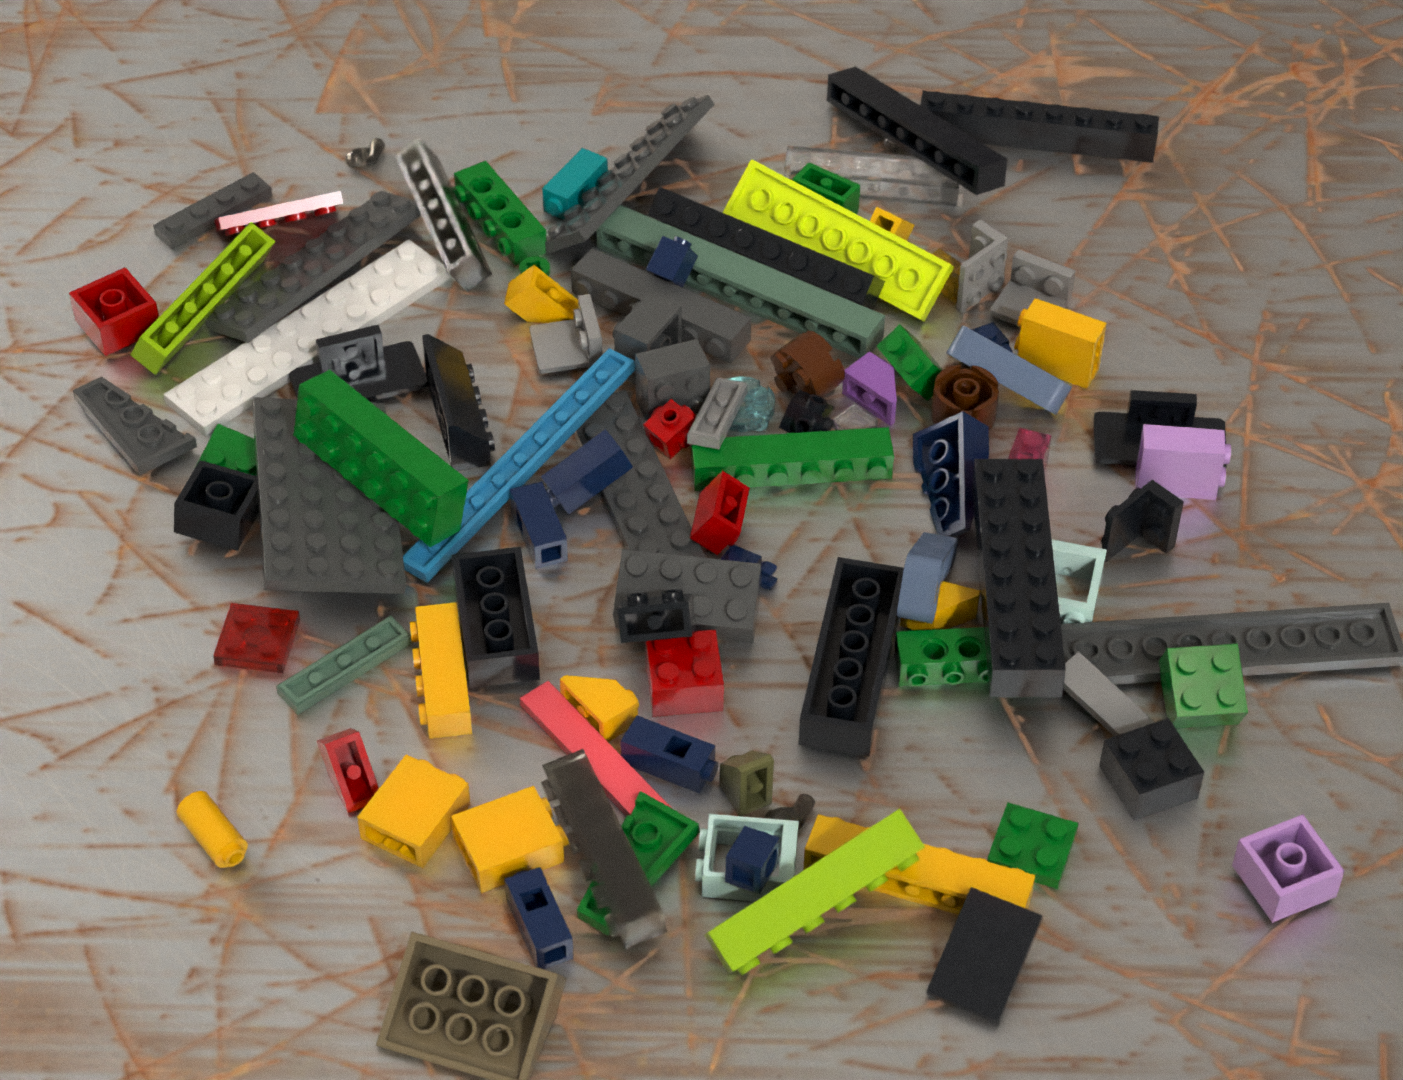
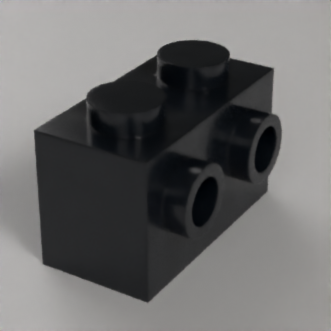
M671 589L661 592L662 596L648 597V594L644 592L627 595V600H622L617 607L621 643L692 637L696 630L692 593L683 594L682 589Z

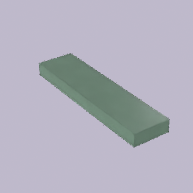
M390 615L276 686L277 694L299 715L413 644L411 634Z

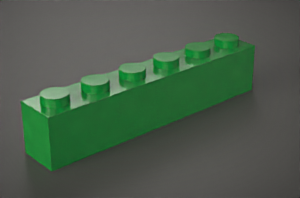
M889 427L725 437L720 449L691 444V466L695 491H702L722 471L750 488L892 479L894 451Z

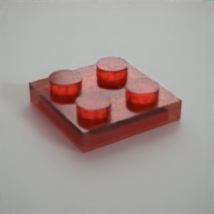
M231 603L213 654L214 664L284 673L300 622L299 611Z

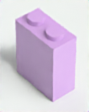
M1143 424L1135 468V489L1138 487L1142 488L1149 481L1154 480L1180 498L1216 500L1218 487H1224L1226 468L1223 465L1229 464L1231 457V445L1225 444V430Z

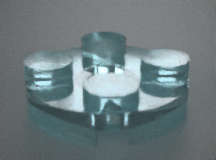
M739 376L729 378L728 380L748 383V392L743 401L746 406L740 407L728 432H760L766 430L775 412V396L773 391L769 387L767 390L765 387L760 386V380L752 377Z

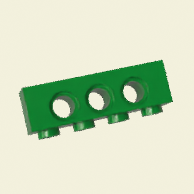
M486 160L454 173L455 186L452 187V192L455 200L465 206L471 219L477 221L482 226L486 237L493 239L503 256H507L516 266L525 258L540 256L546 253V229Z
M984 627L896 632L894 659L899 687L988 683Z

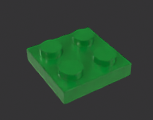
M1007 802L987 861L1008 868L1021 869L1026 873L1036 875L1035 883L1058 889L1079 823Z

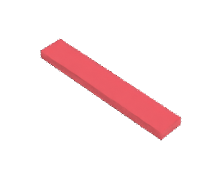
M549 681L520 697V706L625 816L631 815L636 806L635 800L640 791L670 807Z

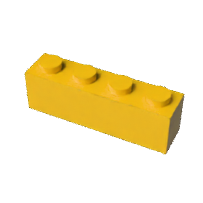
M457 602L415 607L416 621L409 623L412 643L419 642V648L412 649L414 670L422 669V675L415 676L417 697H425V703L418 704L420 725H428L429 739L472 734Z

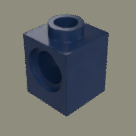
M744 826L726 855L725 882L760 894L778 865L779 837Z

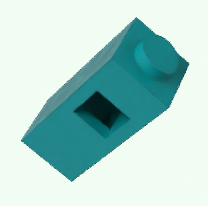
M582 148L542 188L543 211L564 220L566 218L564 213L582 201L581 195L599 184L597 179L608 171V158Z

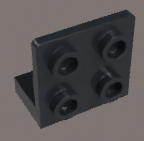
M1154 480L1149 481L1142 488L1134 489L1127 500L1119 506L1114 505L1105 516V532L1101 539L1102 549L1107 550L1105 562L1140 535L1151 545L1168 553L1176 544L1184 501Z

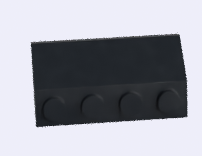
M429 334L422 335L428 389L450 466L456 471L490 466V452L495 451L492 432H486L485 428H488V419L485 408L479 409V405H482L479 387L472 386V383H475L472 364H466L462 351Z

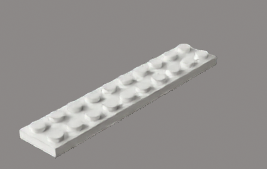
M408 239L278 321L249 343L245 342L164 393L165 403L203 435L207 436L214 432L217 424L224 425L251 408L253 397L266 398L291 382L289 373L294 369L318 363L316 339L381 324L449 280L450 269Z

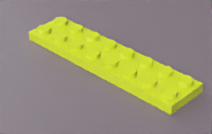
M752 159L722 212L880 278L885 283L879 298L923 322L926 320L954 269V266Z

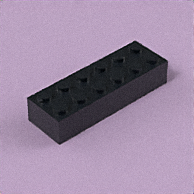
M842 557L837 558L800 715L798 745L870 757L899 620L897 608L904 571L903 567Z

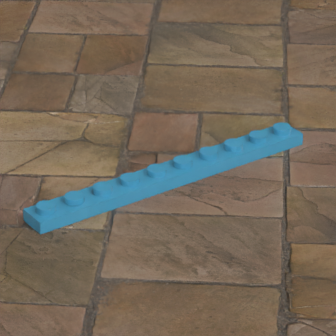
M609 348L467 491L460 531L432 547H429L419 539L403 555L405 571L428 583L452 558V555H455L510 499V489L523 486L635 371V361Z

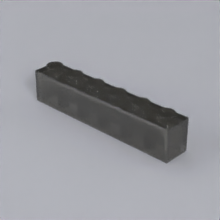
M417 139L395 155L447 273L468 292L491 276L492 272L439 158L420 139Z
M584 749L543 764L542 767L546 780L540 782L548 802L553 800L556 802L557 806L553 807V812L560 827L567 826L569 830L565 837L572 854L580 853L582 857L578 861V865L586 882L593 880L595 887L590 888L598 909L606 908L608 915L604 916V920L611 937L619 936L624 948L627 949L668 932L662 908Z

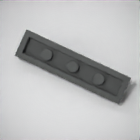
M252 172L154 224V233L173 250L216 227L214 220L218 217L244 212L272 197L271 186Z

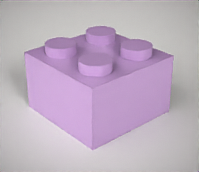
M1303 814L1239 839L1232 864L1272 923L1337 897L1345 872Z

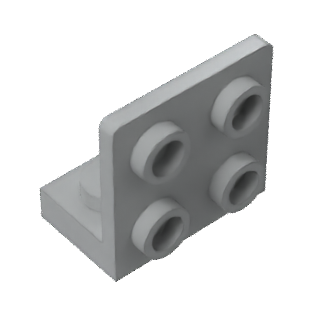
M981 219L972 225L969 259L963 262L960 267L956 307L960 312H963L970 306H975L990 292L998 290L1005 280L1004 271L1007 259L1008 237Z
M1018 249L1013 256L1010 281L990 308V315L1017 325L1021 311L1024 308L1028 309L1034 298L1065 308L1072 298L1076 270Z
M590 294L578 296V309H573V320L529 326V333L540 374L591 367L602 356V336Z

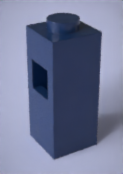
M605 429L542 475L541 478L548 487L546 491L552 505L556 508L561 504L569 515L632 469L633 466L620 446Z
M543 482L510 489L511 513L535 570L568 561L567 537Z
M636 715L620 741L621 756L633 768L699 794L707 781H713L718 770L719 763L715 761V745Z
M541 867L529 871H520L511 877L505 878L506 901L535 967L547 969L573 960V937Z

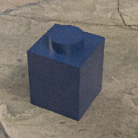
M662 236L646 270L650 274L683 288L698 255L690 248L692 244L685 239L675 236L672 240Z

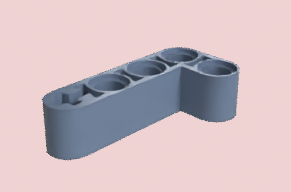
M964 325L960 327L946 352L949 356L971 368L974 365L988 370L995 376L998 383L1057 415L1072 389V386Z
M924 532L907 554L904 565L897 617L933 623L940 586L954 566L958 538Z

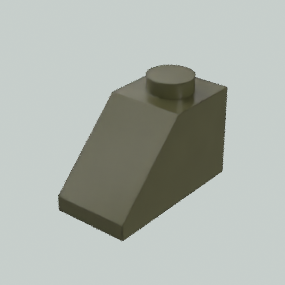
M752 750L742 755L731 756L726 761L720 763L719 786L738 816L746 815L772 804L774 759L771 754Z

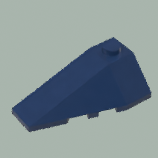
M960 412L913 434V464L915 470L921 474L923 493L929 497L931 503L929 510L938 535L956 537L970 531L974 517L972 494L974 460L989 459V426L965 412Z

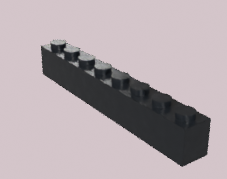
M856 66L828 74L827 102L975 195L1005 186L1007 158Z
M922 91L920 106L983 144L1153 163L1159 116L978 97L967 94L941 93L939 91Z
M659 187L648 212V216L871 310L874 309L885 281L870 273L662 187Z

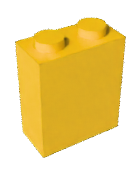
M1034 298L1029 308H1024L1019 315L1017 326L1021 327V331L1016 338L1014 349L1018 350L1017 356L1056 378L1088 389L1100 368L1107 323Z
M406 754L358 815L360 839L424 868L451 832V816L467 810L471 805L469 783L456 774H448L435 768L426 760H418Z
M534 785L451 816L453 838L481 893L505 885V878L511 877L517 872L529 871L541 867V870H545L564 862L563 847L568 844L565 832L560 824L555 826L551 819L553 818L551 806L546 797L540 798Z

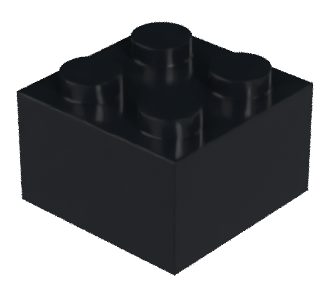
M200 460L174 503V533L238 551L259 514L257 476Z
M1169 718L1104 740L1099 767L1134 821L1198 799L1204 770Z

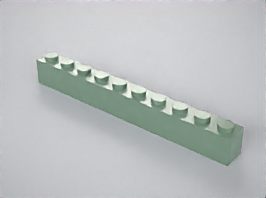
M619 205L597 229L598 248L647 268L662 236L672 240L675 236L683 238L692 244L690 248L698 255L685 285L798 333H805L808 330L814 331L823 337L831 347L859 359L869 351L872 353L884 337L885 315L622 205Z

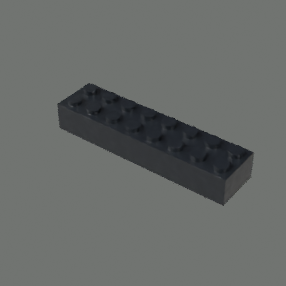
M975 459L972 494L989 697H1062L1066 668L1043 459Z

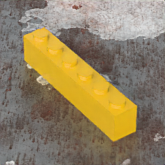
M818 814L804 849L803 870L870 827L845 822L838 817H827ZM923 844L925 848L916 853L920 859L902 872L895 866L885 873L888 881L874 889V891L959 915L971 887L1028 909L1036 875L1026 873L1018 868H1008L990 863L983 858H972L958 854L947 848H937Z

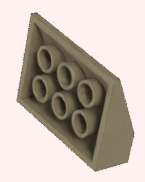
M411 931L376 1046L489 1080H529L556 1017L567 978L558 973Z

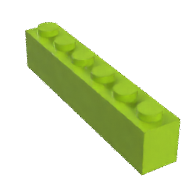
M250 222L140 336L130 355L156 375L206 323V319L219 305L224 304L262 264L276 241Z
M899 808L716 926L704 936L728 974L738 969L742 976L761 963L757 956L770 948L772 953L776 954L793 943L789 935L801 927L806 934L825 922L821 916L824 912L834 907L837 913L857 901L853 894L861 888L866 887L871 892L888 881L885 873L895 866L902 872L920 859L916 853L925 848V846Z

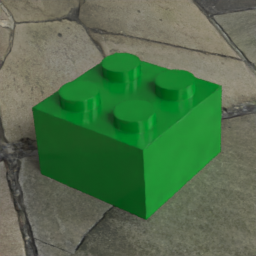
M1238 644L1177 647L1165 650L1159 660L1166 716L1174 727L1180 729L1239 725L1247 715L1248 707Z

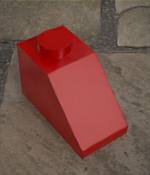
M349 728L317 740L327 773L347 813L365 807L379 787L360 732Z

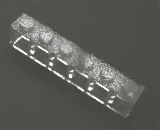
M787 146L784 176L790 180L810 162L859 184L860 199L963 207L965 188L915 156Z

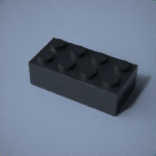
M521 547L452 555L454 585L469 688L540 680L539 652Z

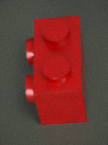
M724 471L719 473L699 494L690 539L716 555L727 545L729 547L733 546L741 533L750 487Z

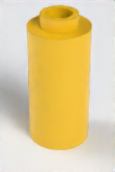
M196 791L186 796L177 807L176 813L178 818L218 867H233L239 864L247 851L248 844L207 792Z

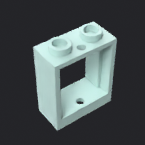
M1052 539L1055 573L1091 580L1087 603L1058 597L1061 624L1092 622L1107 550Z
M709 814L708 828H701L699 836V851H705L704 859H697L695 881L702 882V897L757 901L794 877L799 821ZM744 826L779 837V849H781L779 877L770 876L760 894L726 883L724 872H714L717 844L733 845Z

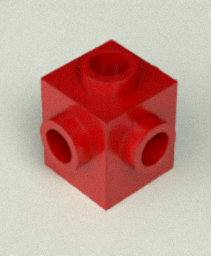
M670 399L664 406L656 408L651 417L643 424L646 436L652 445L671 460L680 450L691 445L687 444V434L696 415L688 406L684 404L680 406Z

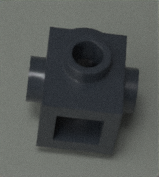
M800 389L790 400L779 428L788 433L831 431L835 420L830 417L835 407L828 404L823 397L809 394Z

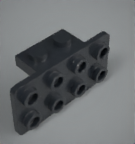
M378 324L316 339L318 363L298 367L289 373V379L297 399L299 384L328 370L334 372L370 402L424 389L428 386V378L413 343L404 341L383 347L382 332Z
M1130 390L1127 413L1096 412L1094 414V459L1096 462L1103 464L1136 465L1143 424L1225 430V422L1219 418L1195 417L1197 394Z

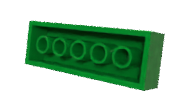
M331 370L299 384L293 434L299 442L305 444L322 461L328 463L344 479L350 481L369 499H372L392 518H395L429 547L460 531L469 482L467 478Z

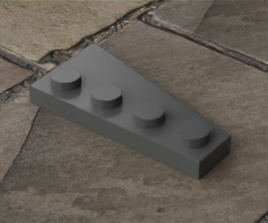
M102 376L73 390L77 403L139 476L197 447L195 437L189 433H181L171 421L167 419L161 420L153 414L152 409L144 404L138 405L131 400V396Z

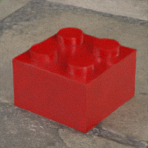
M126 267L69 292L75 321L105 356L137 342L140 336L159 318L156 301Z
M716 629L695 631L692 637L645 641V662L652 717L723 711L724 681Z

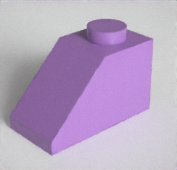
M869 351L844 370L845 379L843 381L842 394L891 426L895 423L897 403L894 367Z

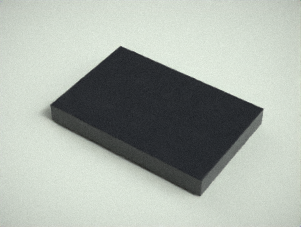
M971 887L928 986L927 995L999 1024L1040 928L1043 915Z

